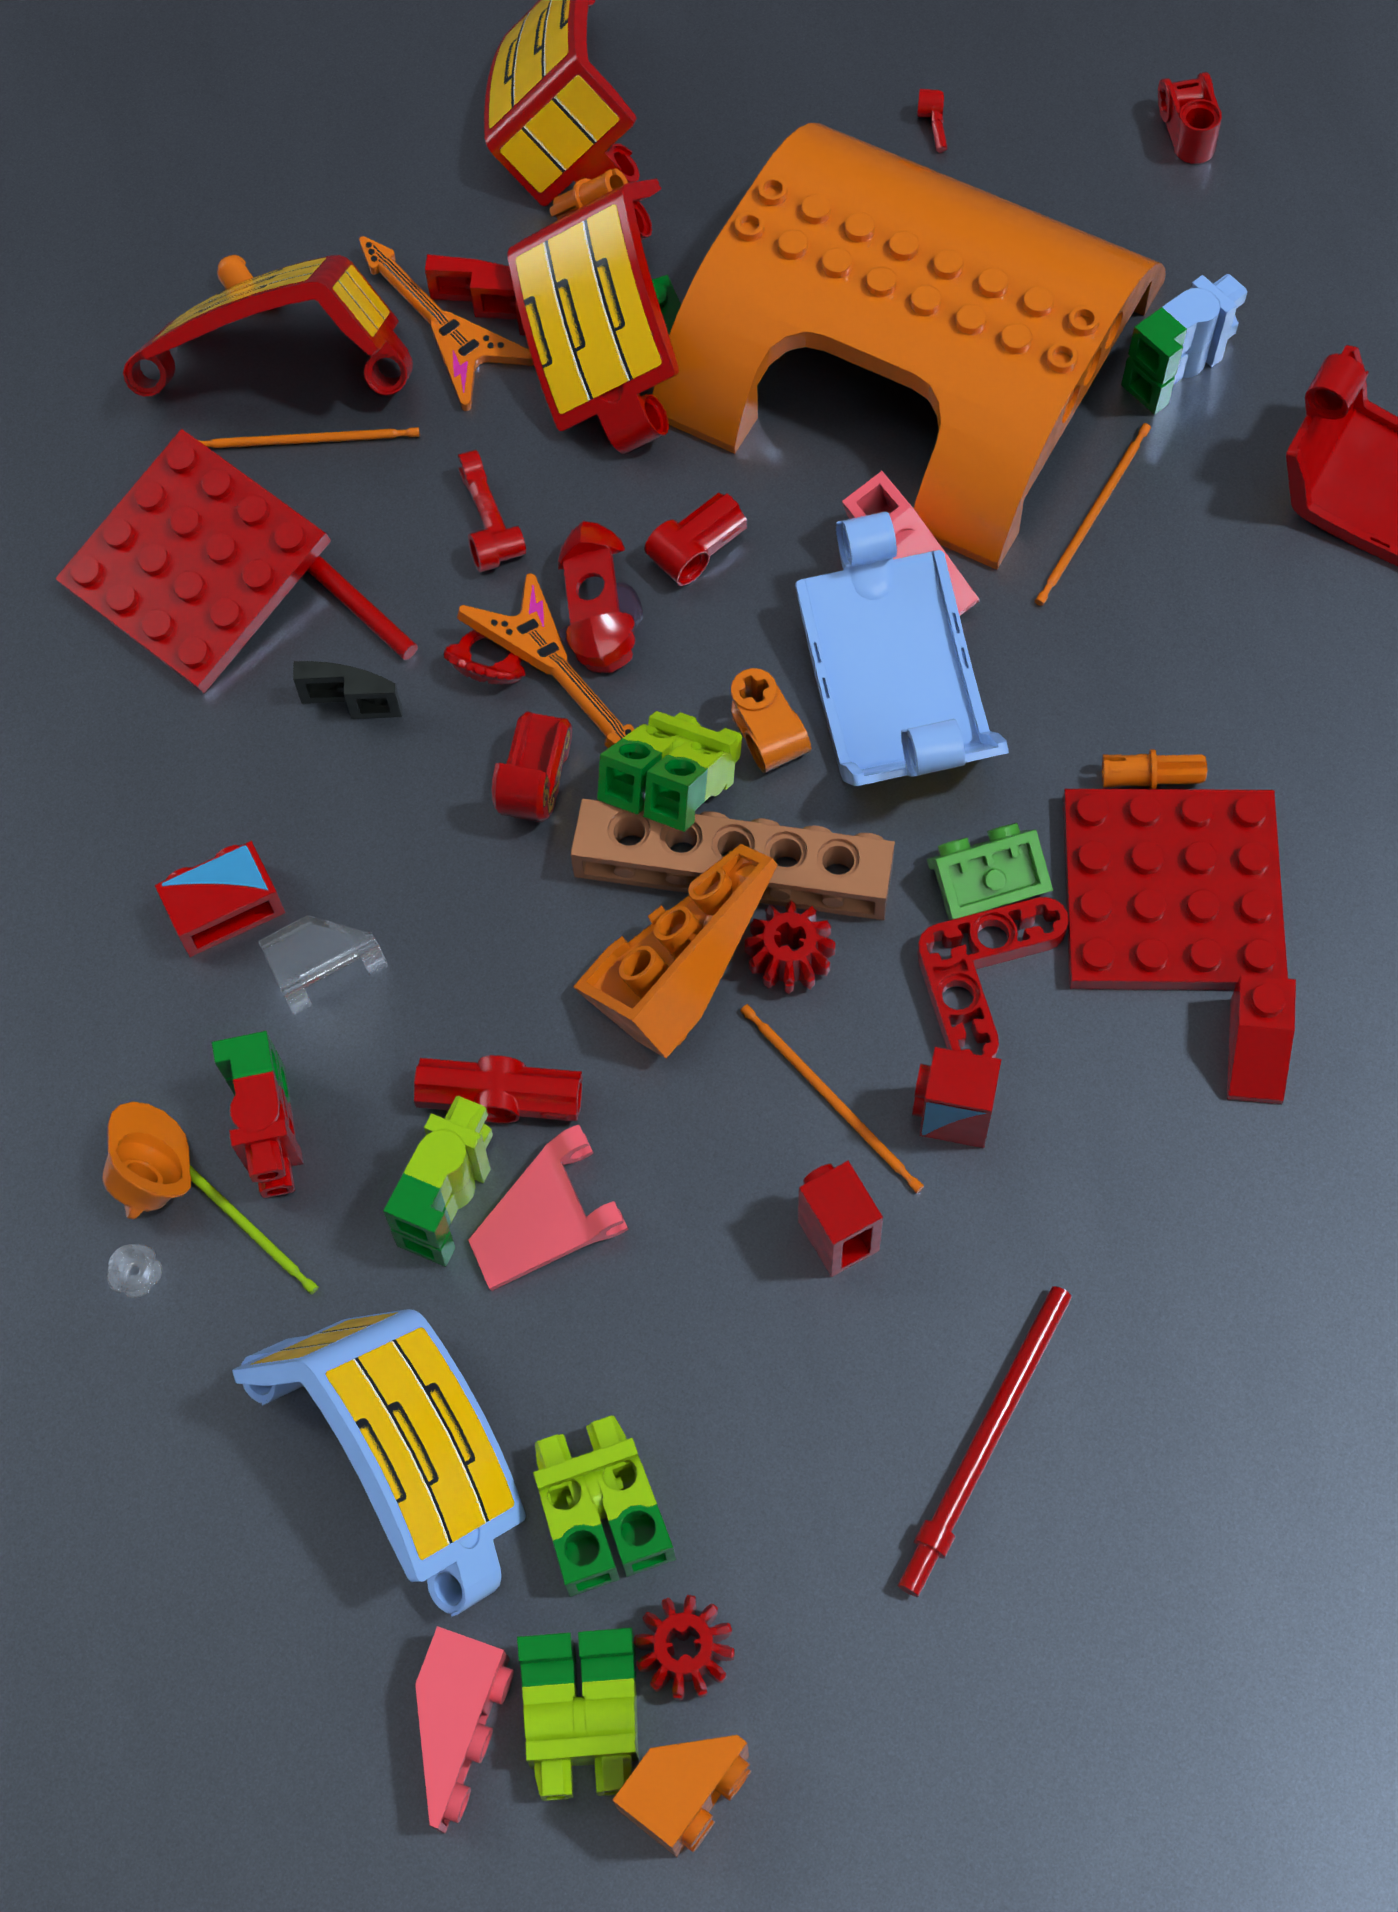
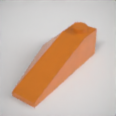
M740 844L693 880L688 889L689 895L673 908L666 911L661 905L648 915L652 924L629 942L621 936L608 946L573 987L634 1040L667 1059L702 1018L778 864L773 858Z

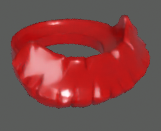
M472 630L463 636L459 644L447 646L443 653L444 658L462 675L479 682L512 684L526 676L524 667L521 666L522 659L511 652L504 660L495 663L493 666H486L472 661L471 646L476 641L487 638L476 630Z

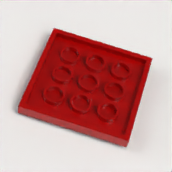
M181 429L55 579L69 592L205 694L331 540L316 525Z
M1064 789L1063 821L1066 904L1069 920L1067 931L1070 989L1234 990L1241 974L1288 979L1274 790Z

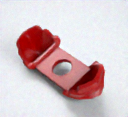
M583 521L567 537L562 545L558 559V570L564 569L570 626L566 630V639L577 660L585 665L587 669L592 672L612 673L631 661L633 656L631 649L635 645V637L632 631L635 623L631 614L620 612L613 562V555L623 552L625 547L621 538L613 531L598 523ZM590 577L602 578L604 580V588L598 597L591 600H584L579 597V587L586 579Z

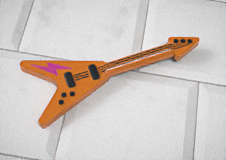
M365 236L359 238L360 246L371 274L376 275L380 273L431 325L433 336L463 411H469L472 407L475 371L480 364L490 362L534 365L529 349L451 312L443 311L395 262L394 250Z
M529 573L526 575L520 614L516 616H507L466 605L459 607L457 614L459 621L542 672L552 675L606 736L604 745L607 748H610L635 730L631 724L623 726L567 662L566 651L537 577L534 574Z

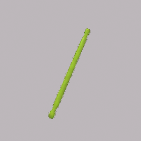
M190 1165L191 1181L286 1272L296 1277L307 1292L311 1295L314 1294L319 1286L311 1279L306 1278L300 1272L297 1265Z

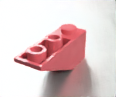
M883 471L879 472L842 501L848 519L885 511L889 513L897 545V555L893 559L936 550L943 551L959 616L979 602L978 596L917 512Z
M437 1626L416 1680L415 1688L429 1825L435 1830L446 1834L450 1821L459 1823L464 1814L471 1793V1787L464 1785L472 1761L480 1764L486 1754L493 1728L485 1725L493 1703L502 1705L505 1701L512 1683L514 1670L507 1668L510 1658L503 1649Z

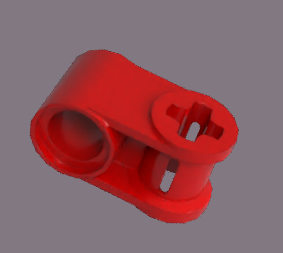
M1199 73L1196 79L1171 82L1169 78L1161 79L1158 84L1159 111L1162 120L1166 123L1174 146V152L1178 158L1187 163L1201 164L1207 162L1216 151L1222 120V112L1218 106L1209 73Z

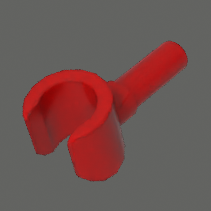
M920 89L917 117L932 118L931 126L936 151L943 153L948 149L943 127L944 93L940 90Z

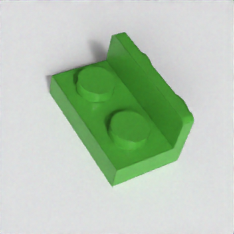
M1012 823L987 831L989 841L970 846L969 839L966 837L938 845L940 855L928 858L927 863L929 869H935L949 920L980 913L1053 891L1036 829L1020 831L1018 823Z

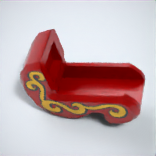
M526 711L518 718L507 764L495 763L492 778V801L495 809L501 815L541 823L549 818L557 800L562 765L568 759L571 746L572 725L567 718L541 715Z

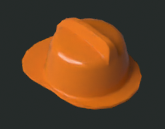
M129 1102L120 1104L112 1111L107 1125L108 1155L102 1179L106 1190L113 1198L124 1204L126 1217L134 1220L143 1211L159 1210L171 1198L182 1197L190 1190L189 1146L186 1134L179 1124L159 1108L147 1103Z

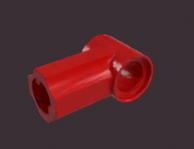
M717 493L679 523L672 519L659 525L648 537L644 551L679 586H685L702 574L710 561L711 555L747 529V518L742 513L739 504L728 493L725 495Z

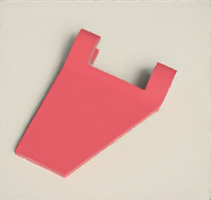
M580 1125L564 1130L545 1145L529 1167L468 1239L491 1291L595 1242L616 1237L628 1230L627 1224L615 1201L600 1206L588 1216L584 1212L564 1168L566 1164L581 1161L593 1154V1150Z

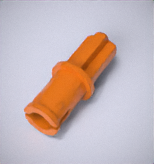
M610 169L592 180L587 178L581 179L575 183L572 190L554 198L553 206L549 208L550 214L559 220L610 191L628 183L625 175L618 169Z
M1150 749L1149 754L1102 755L1103 788L1149 786V789H1156L1157 784L1203 783L1207 779L1206 756L1202 754L1157 755L1155 749Z

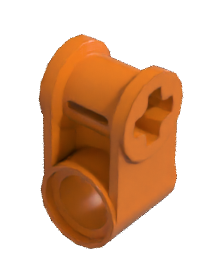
M750 668L736 675L731 685V696L733 699L731 714L733 721L746 740L749 751L759 769L763 773H767L810 752L812 749L811 742L801 719L791 709L770 673L762 669Z

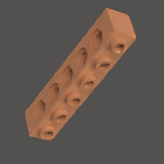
M582 799L571 850L574 877L689 893L688 889L693 880L722 859V855L725 852L743 844L773 858L774 861L781 857H791L798 861L797 864L791 867L777 866L759 903L786 907L787 903L792 900L798 909L806 910L813 906L816 911L877 920L885 919L895 841L884 840L881 836L873 833H858L855 836L832 833L827 828L814 825L806 826L803 829L780 826L777 822L764 818L754 819L751 822L735 820L713 811L695 814V823L683 832L643 817L644 810L637 815L599 800ZM630 835L642 838L635 845L628 846L619 843L622 838ZM683 842L694 846L690 851L678 853L670 849L673 845ZM833 864H842L847 866L850 871L837 875L830 873L826 868Z

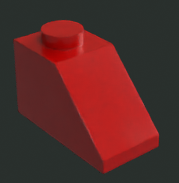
M1240 975L1230 999L1228 1100L1282 1105L1295 1032L1296 979Z

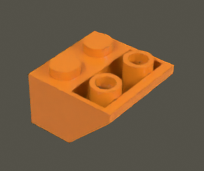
M732 1735L650 1748L612 1801L621 1814L674 1856L678 1857L684 1847L694 1852L715 1823L712 1820L713 1815L709 1812L722 1795L731 1801L751 1773V1770L748 1769L750 1763L746 1761L749 1757L748 1743L740 1736Z

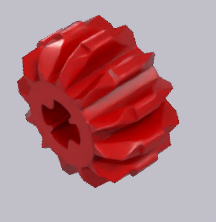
M790 900L786 905V912L780 914L776 908L769 904L765 910L766 921L753 918L750 924V933L753 936L745 940V953L752 956L749 960V969L752 974L764 973L763 983L767 989L774 986L780 980L784 981V990L788 994L793 992L794 982L800 981L811 990L815 985L814 974L827 976L830 971V961L827 958L835 955L836 943L828 938L831 934V925L828 920L816 921V910L813 906L799 914L796 913L795 903Z
M693 1595L686 1596L683 1613H676L674 1603L670 1598L663 1599L662 1608L667 1617L665 1620L661 1621L655 1614L646 1612L643 1616L644 1624L655 1635L639 1634L634 1637L635 1647L641 1650L653 1651L637 1660L639 1672H649L659 1668L650 1682L651 1688L656 1692L663 1689L670 1678L673 1679L672 1694L674 1700H683L685 1682L692 1681L698 1697H705L708 1694L706 1683L702 1678L705 1674H708L714 1681L723 1683L727 1678L726 1672L714 1660L731 1661L735 1658L734 1648L728 1645L717 1644L732 1634L730 1623H720L710 1627L717 1617L718 1607L711 1603L697 1616L695 1615L697 1608L696 1597ZM691 1635L697 1638L694 1640L696 1652L699 1653L694 1658L687 1654L682 1655L679 1660L671 1657L675 1655L674 1647L671 1643L673 1639L677 1637L679 1640L686 1641Z

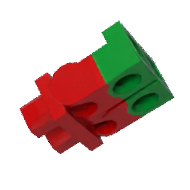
M267 1031L213 1041L212 1048L215 1064L234 1094L230 1104V1115L237 1129L229 1130L232 1148L248 1171L251 1180L258 1182L259 1192L263 1198L294 1192L295 1185L292 1166L304 1163L301 1148L295 1139L296 1134L285 1065L277 1050H275L272 1040Z

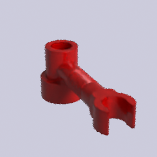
M473 450L458 454L462 467L458 468L461 479L467 490L471 493L485 527V530L468 534L471 555L478 572L498 568L501 561L526 555V545L519 526L506 529L487 483V476L478 451Z

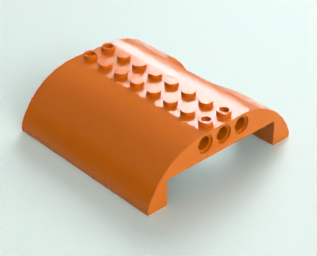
M808 123L799 127L788 136L772 154L706 254L690 284L669 334L679 373L654 386L652 395L664 407L670 426L735 454L758 419L757 385L768 367L788 351L804 347L822 350L915 390L928 399L938 417L939 433L914 504V510L941 546L998 570L1019 534L1023 503L1026 495L1132 313L1136 312L1145 316L1165 281V267L1162 263L819 123Z

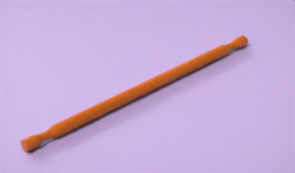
M1143 423L1140 427L1136 439L1129 445L1047 579V584L1043 591L1036 597L1035 603L1037 605L1043 606L1046 602L1050 590L1057 584L1140 448L1141 441L1151 430L1149 424Z
M412 427L405 430L376 429L217 438L200 442L212 448L391 439L398 436L420 437L419 427Z
M748 1004L744 1005L740 1012L758 1027L764 1037L883 1160L908 1182L912 1190L916 1194L924 1188V1185L906 1170L904 1164L767 1023L762 1022Z

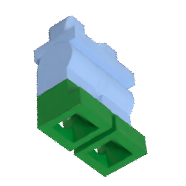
M1230 274L1224 275L1214 284L1204 275H1201L1192 282L1190 289L1182 292L1134 326L1128 352L1129 357L1126 360L1121 386L1154 415L1169 405L1174 384L1182 378H1192L1200 374L1204 369L1205 362L1212 368L1222 360L1227 340L1236 334L1239 322L1236 319L1235 312L1239 306L1245 303L1248 292L1246 288Z

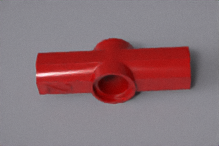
M500 1055L484 1056L478 1060V1063L420 1058L419 1064L416 1066L414 1079V1103L416 1108L449 1110L455 1097L461 1096L484 1106L488 1113L485 1120L487 1122L513 1123L518 1121L520 1116L578 1121L582 1101L583 1076L581 1071L526 1067L518 1059Z

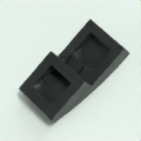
M294 661L293 680L302 704L346 702L351 719L402 717V706L394 682L372 672L348 665L317 661Z

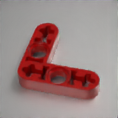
M1038 897L934 924L921 934L917 951L918 963L947 1049L973 1054L971 1049H961L965 1046L966 1031L963 1024L972 1021L971 1030L977 1043L986 1042L983 1045L981 1055L996 1058L999 1047L998 1033L976 969L1049 951L1058 947L1064 940L1069 920L1068 912L1056 899ZM1037 915H1043L1046 922L1055 921L1050 933H1044L1041 926L1032 927ZM1014 920L1019 921V930L1024 929L1023 941L1017 940V926ZM987 926L999 927L1006 933L1008 941L1002 947L988 948L979 941L978 933ZM964 933L968 934L969 949L972 953L970 955L966 954V944L961 945ZM942 941L945 948H952L949 959L942 960L939 953H931L933 952L935 942ZM960 986L971 993L973 1002L967 1008L956 1010L945 1004L942 995L947 989Z

